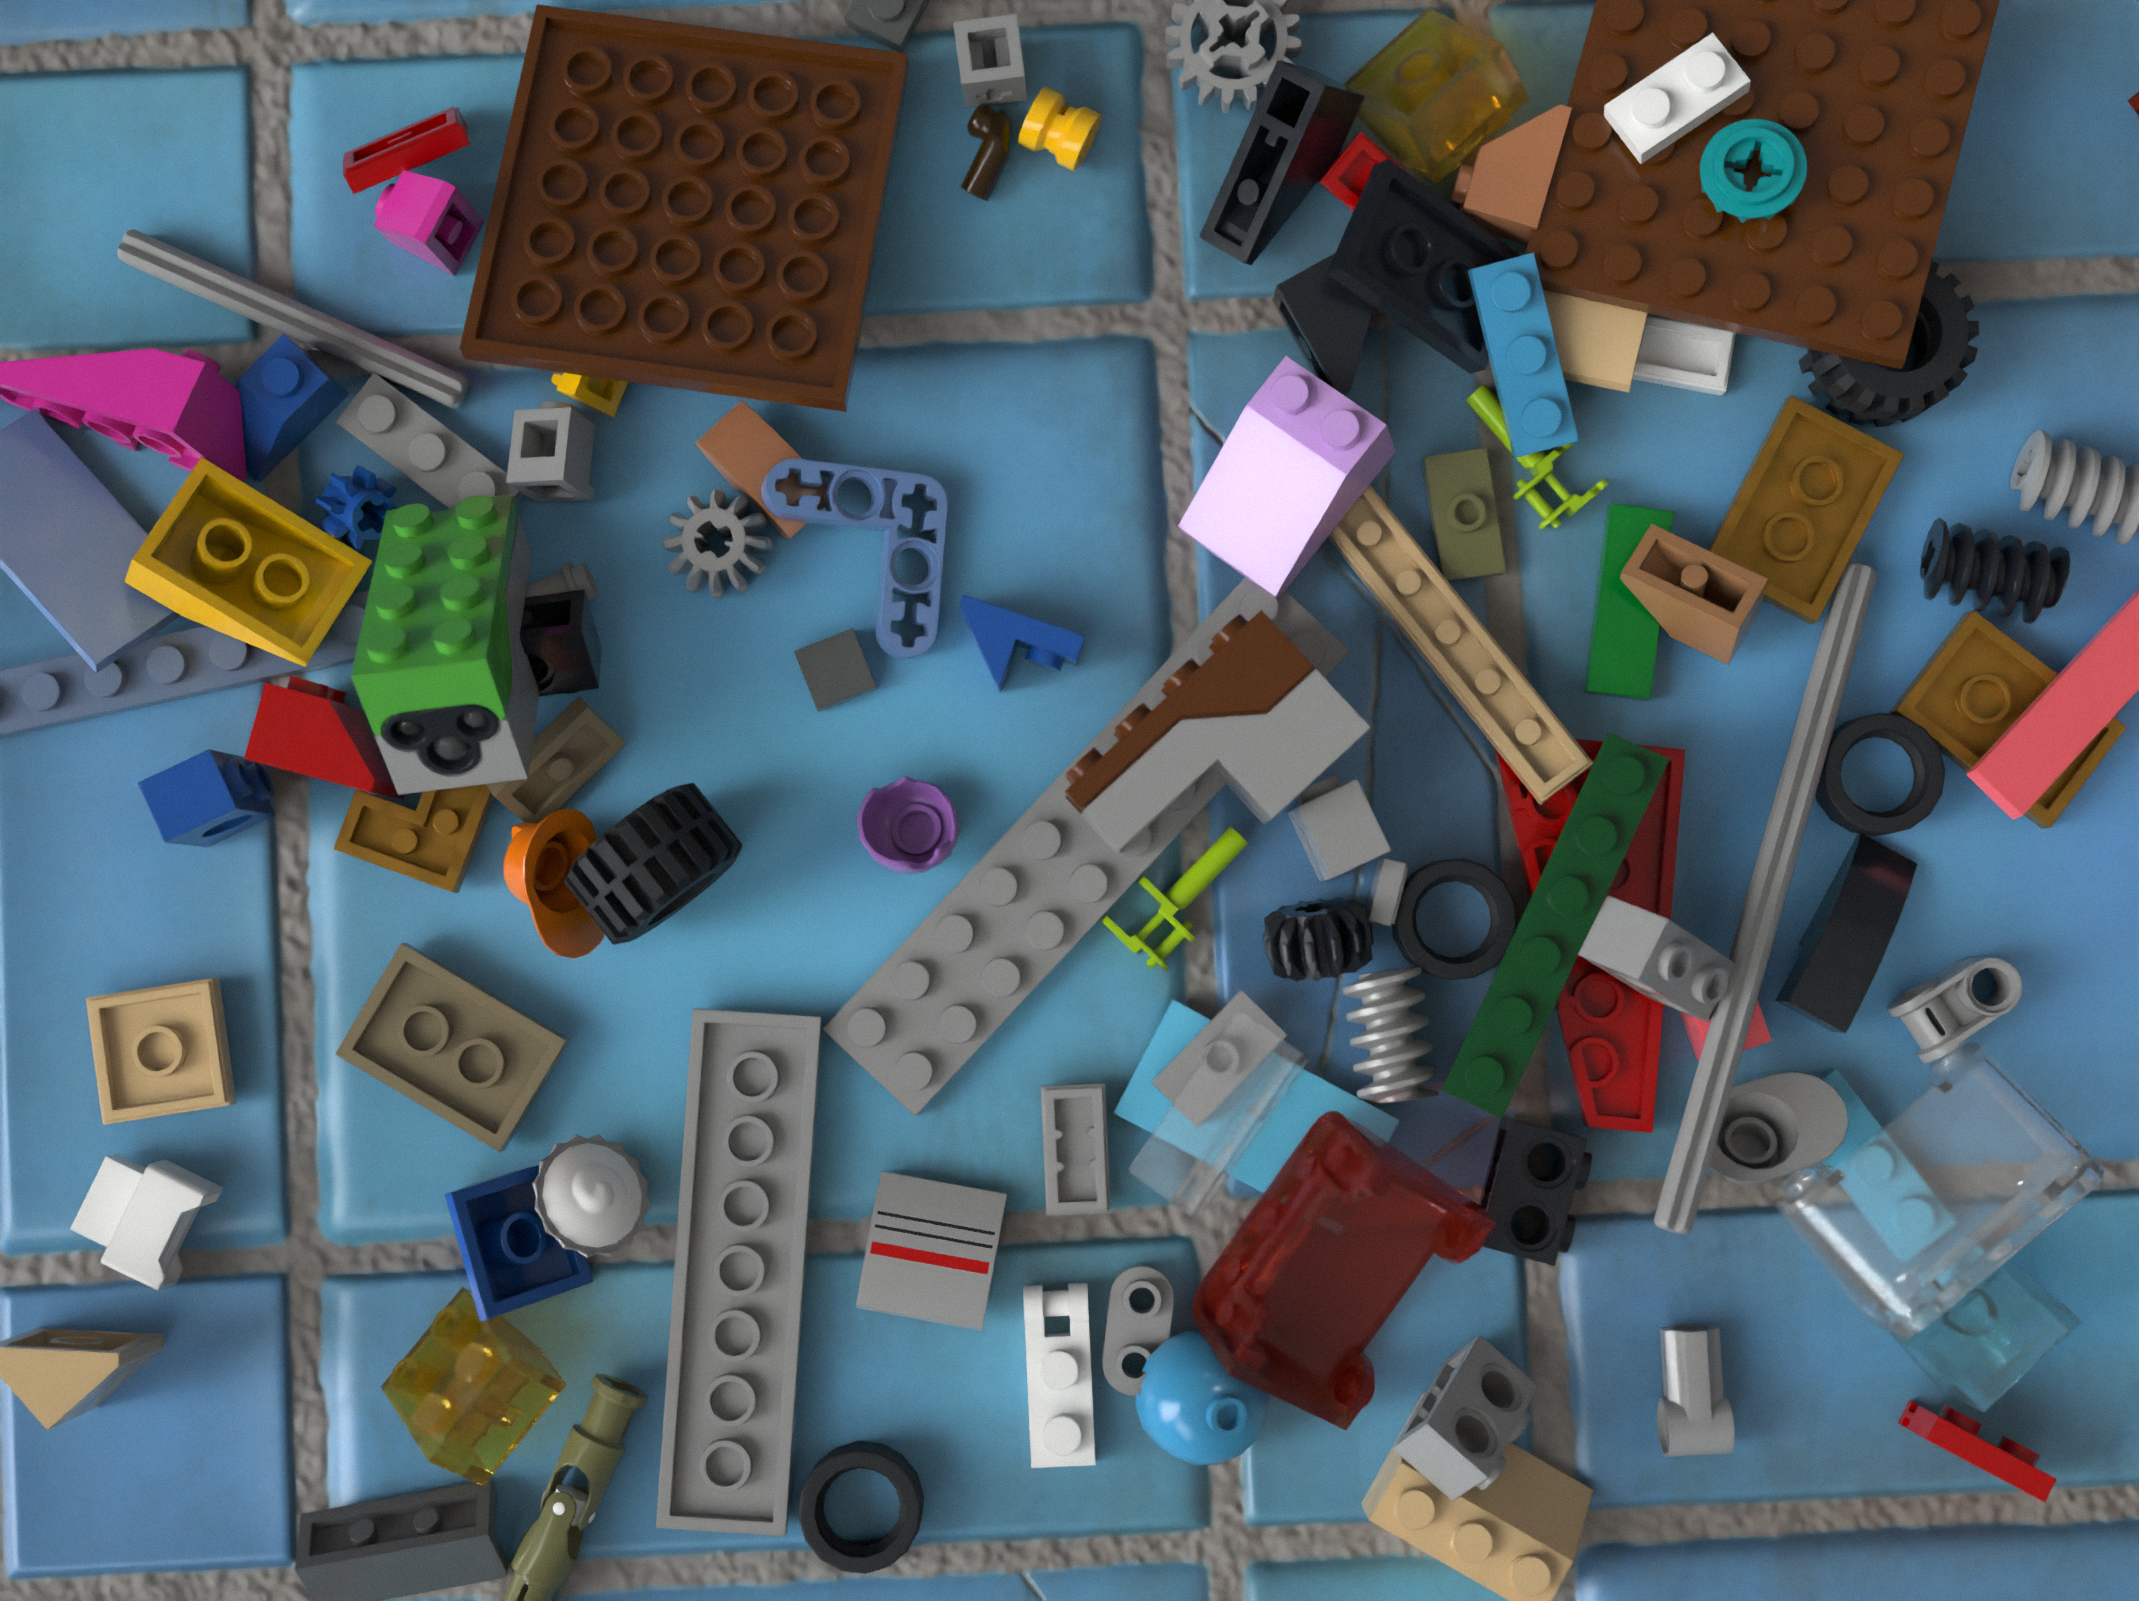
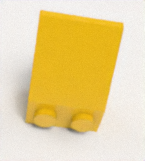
M201 457L132 558L124 582L185 618L306 667L372 561Z

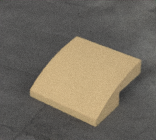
M1543 290L1564 380L1629 393L1648 313Z

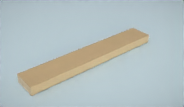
M1369 485L1327 538L1537 802L1542 805L1591 768L1594 762L1381 497Z

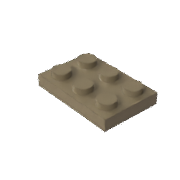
M401 943L335 1055L501 1152L506 1150L569 1044L570 1039L410 944Z

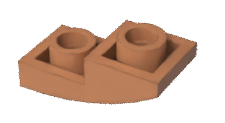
M739 401L694 444L735 491H743L783 538H792L808 522L791 521L776 517L766 508L762 500L761 486L766 474L777 463L785 459L802 458L744 401ZM789 473L785 481L775 484L776 491L786 494L788 505L794 506L796 500L801 496L811 495L821 497L817 510L820 511L825 507L824 493L827 485L823 481L822 485L817 489L802 487L797 484V475Z

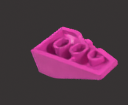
M143 349L0 362V398L8 404L29 412L35 409L42 417L77 430L81 429L83 424L99 434L113 439L117 445L136 452L140 443L155 451L170 456L168 461L171 465L192 472L200 458L203 457L242 482L247 477L240 391L219 374L221 366L215 360L202 353L185 349L180 356L157 349Z

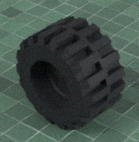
M1931 261L1912 333L1915 356L1909 372H1893L1875 363L1807 349L1808 353L1798 361L1802 374L1810 371L1814 374L1816 380L1808 385L1814 397L1824 391L1831 399L1825 408L1834 415L1847 409L1851 411L1848 422L1863 425L1870 419H1874L1875 427L1890 426L1899 419L1903 423L1915 418L1949 396V392L1960 386L1968 375L1963 369L1975 361L1978 348L1968 345V342L1979 335V322L1968 321L1966 313L1975 306L1970 295L1961 299L1958 297L1954 288L1961 282L1952 273L1942 279L1935 274L1940 264Z
M695 783L679 785L647 801L599 837L573 863L564 883L613 945L630 942L667 920L712 885L733 865L743 845Z

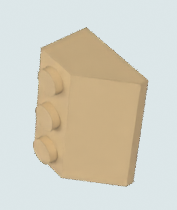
M1423 1392L1422 1395H1421V1397L1419 1398V1400H1418L1416 1406L1414 1407V1409H1413L1411 1415L1409 1416V1418H1408L1406 1424L1404 1425L1402 1431L1404 1430L1405 1426L1407 1425L1408 1421L1410 1420L1411 1416L1413 1415L1414 1411L1416 1410L1417 1406L1419 1405V1403H1420L1421 1399L1423 1398L1425 1392ZM1511 1442L1505 1446L1501 1454L1506 1459V1465L1496 1480L1484 1490H1480L1475 1486L1452 1501L1394 1449L1390 1450L1361 1503L1369 1521L1509 1601L1553 1600L1574 1562L1593 1493L1591 1487Z

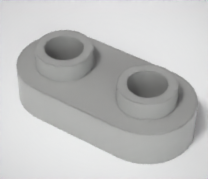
M1133 1264L1121 1270L1114 1278L1109 1292L1102 1354L1103 1372L1107 1381L1115 1390L1130 1396H1136V1392L1141 1395V1387L1146 1374L1143 1371L1139 1374L1126 1372L1122 1367L1124 1357L1129 1353L1137 1352L1142 1354L1147 1360L1165 1340L1170 1338L1174 1305L1173 1289L1167 1276L1160 1269L1149 1264ZM1147 1288L1153 1293L1154 1302L1148 1309L1138 1310L1130 1304L1129 1297L1135 1289Z

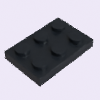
M1386 159L1373 165L1326 274L1460 368L1472 374L1485 370L1489 357L1468 271L1521 255L1391 160Z

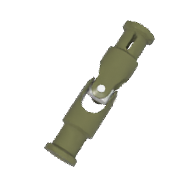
M596 1374L591 1383L595 1389L593 1397L581 1424H574L561 1450L550 1480L542 1495L540 1510L542 1512L539 1519L524 1534L511 1563L515 1572L502 1601H551L556 1589L565 1586L579 1555L583 1530L593 1521L626 1449L625 1444L622 1442L636 1408H643L648 1399V1395L637 1386L606 1374ZM576 1466L586 1474L589 1480L590 1493L583 1487L562 1485L565 1476L572 1467Z

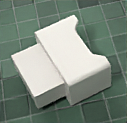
M119 1154L109 1155L105 1157L70 1230L107 1247L100 1263L157 1291H161L174 1286L178 1282L183 1272L178 1251L200 1207L218 1201L223 1187L168 1160L153 1162L144 1167Z

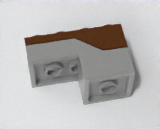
M1262 610L1249 622L1239 613L1213 637V642L1208 648L1214 654L1199 666L1193 658L1189 659L1163 684L1165 687L1161 692L1166 698L1151 711L1144 703L1140 704L1114 729L1116 732L1113 735L1119 741L1102 756L1094 747L1066 773V779L1072 785L1065 790V799L1080 815L1084 813L1083 818L1113 851L1119 854L1212 768L1253 814L1265 824L1273 819L1371 727Z

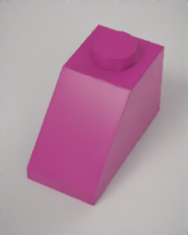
M403 170L396 185L393 183L389 184L380 195L375 209L377 220L373 226L390 243L456 276L480 232L484 220L455 186L443 180Z

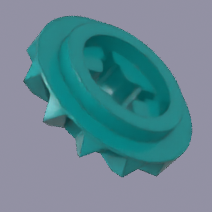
M1763 119L1738 121L1720 130L1705 147L1700 162L1702 192H1705L1713 202L1717 213L1725 211L1736 216L1741 223L1750 218L1762 217L1770 221L1788 205L1793 206L1802 190L1807 174L1806 155L1799 140L1785 127ZM1759 150L1758 160L1761 161V171L1771 174V177H1760L1757 181V186H1753L1752 192H1746V185L1743 184L1744 175L1734 172V168L1744 169L1748 164V159H1752L1753 151Z

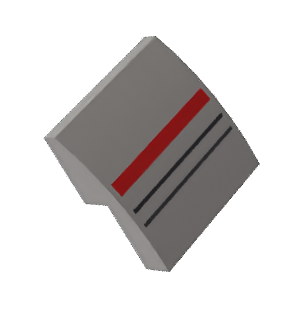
M881 1171L863 1261L856 1308L983 1331L1007 1194Z

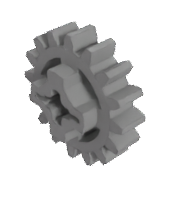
M1188 0L1190 6L1175 2L1172 7L1171 19L1177 25L1166 27L1165 44L1177 47L1167 53L1168 69L1184 68L1179 76L1178 87L1181 91H1184L1194 85L1200 88L1198 104L1202 107L1210 101L1212 96L1221 98L1222 113H1229L1233 99L1242 98L1248 111L1255 110L1257 93L1264 91L1277 60L1294 64L1288 58L1300 55L1302 40L1290 36L1298 30L1300 23L1299 15L1282 14L1288 0ZM1198 22L1201 26V33L1207 40L1200 45L1199 51L1194 54L1191 45V34ZM1271 30L1274 37L1275 50L1268 61L1265 57L1266 51L1259 43L1265 39L1266 33ZM1225 35L1231 41L1237 40L1239 37H1245L1244 46L1240 48L1234 42L1226 47L1221 46L1222 37ZM1219 76L1238 77L1239 79H1227Z

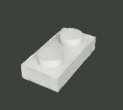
M1711 33L1604 105V117L1638 162L1642 164L1747 94L1751 80L1714 33Z

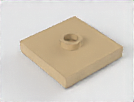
M220 978L203 979L86 998L103 1125L237 1104Z

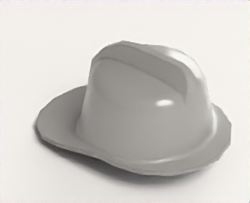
M1799 1072L1774 1074L1732 1087L1710 1169L1719 1176L1743 1186H1763L1778 1179L1780 1176L1812 1167L1831 1157L1843 1143L1848 1126L1845 1103L1831 1085L1816 1076Z

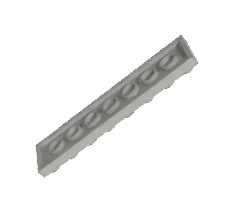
M693 1009L656 1528L786 1536L788 1532L823 1016Z

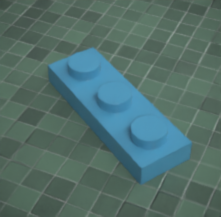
M1534 252L1470 269L1468 271L1513 458L1579 441Z

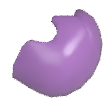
M907 776L882 788H872L866 794L856 817L860 841L879 865L901 874L923 873L941 864L951 855L952 849L957 844L960 832L956 807L938 785L919 779L914 780Z

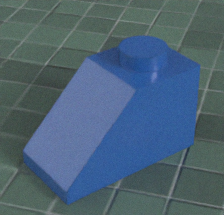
M285 334L238 378L235 388L240 391L247 471L257 481L261 482L349 395L306 350Z

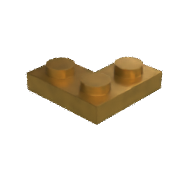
M486 784L422 792L415 810L356 789L333 849L452 893H459L494 796Z

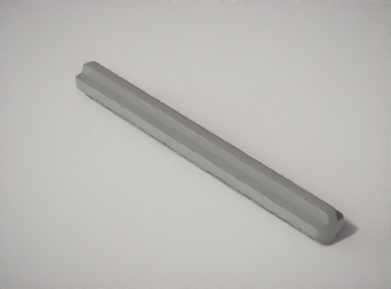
M135 229L129 230L124 234L122 242L118 247V258L129 266L364 370L376 373L380 377L450 408H458L464 400L469 387V381L461 373Z

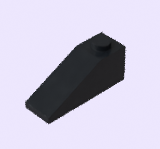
M1277 60L1199 237L1242 263L1252 265L1338 157L1365 96L1318 71Z

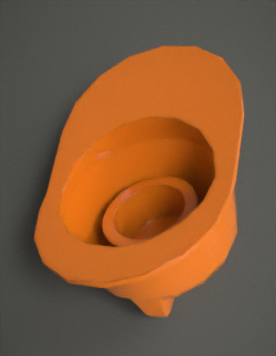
M564 808L553 811L541 822H522L513 826L511 830L512 841L507 848L503 861V876L507 888L519 901L529 906L535 927L544 945L558 956L571 959L589 954L602 942L605 934L564 882L573 863L597 840L592 822L583 812Z

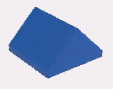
M539 1164L467 1185L445 1194L480 1321L494 1318L594 1282L587 1258L575 1250L563 1249L556 1238L545 1232L542 1220L534 1209L536 1195L532 1183L539 1175Z

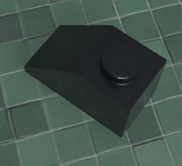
M1334 253L1278 284L1272 302L1314 375L1348 397L1374 307L1326 274L1335 255Z

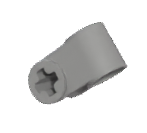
M1968 956L1958 960L1933 978L1905 991L1890 1002L1886 1009L1892 1017L1901 1018L1920 1047L1916 1054L1922 1063H1929L1954 1051L1974 1033L2012 1010L2018 1004L2021 997L2022 981L2018 971L2006 961L1999 958ZM1986 968L1994 977L1995 990L1987 1001L1980 1003L1973 995L1972 981L1980 970Z

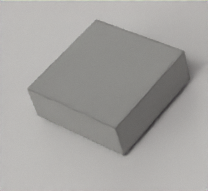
M1387 858L1378 860L1366 905L1367 918L1370 924L1389 927L1395 923L1408 872L1406 863Z

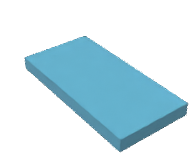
M1172 999L1113 1113L1341 1234L1400 1120L1271 1052L1213 1114L1197 1128L1151 1083L1211 1021V1019Z

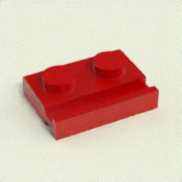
M1909 1400L1898 1424L1931 1443L2043 1502H2046L2057 1480L2035 1467L2041 1455L2005 1436L2002 1437L1998 1446L1976 1436L1982 1425L1981 1423L1947 1405H1944L1938 1416Z

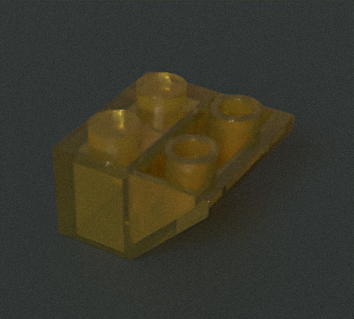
M462 1287L450 1303L437 1314L432 1325L405 1358L397 1363L381 1388L428 1462L485 1486L567 1384L543 1351L501 1315L480 1321L472 1291Z

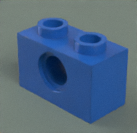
M208 749L138 782L139 788L165 843L209 847L275 816L269 798L274 796V788L266 771L258 762L252 764L250 760L238 755Z

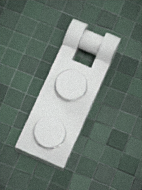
M1068 1283V1290L1043 1291V1285H1023L1031 1468L1096 1465L1088 1284ZM1069 1316L1070 1333L1045 1334L1044 1317Z

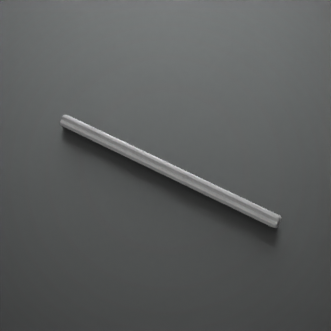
M1848 562L1832 595L1729 955V960L1736 965L1728 979L1727 990L1722 999L1716 1003L1654 1217L1656 1226L1671 1233L1688 1234L1694 1225L1876 582V570L1858 562Z

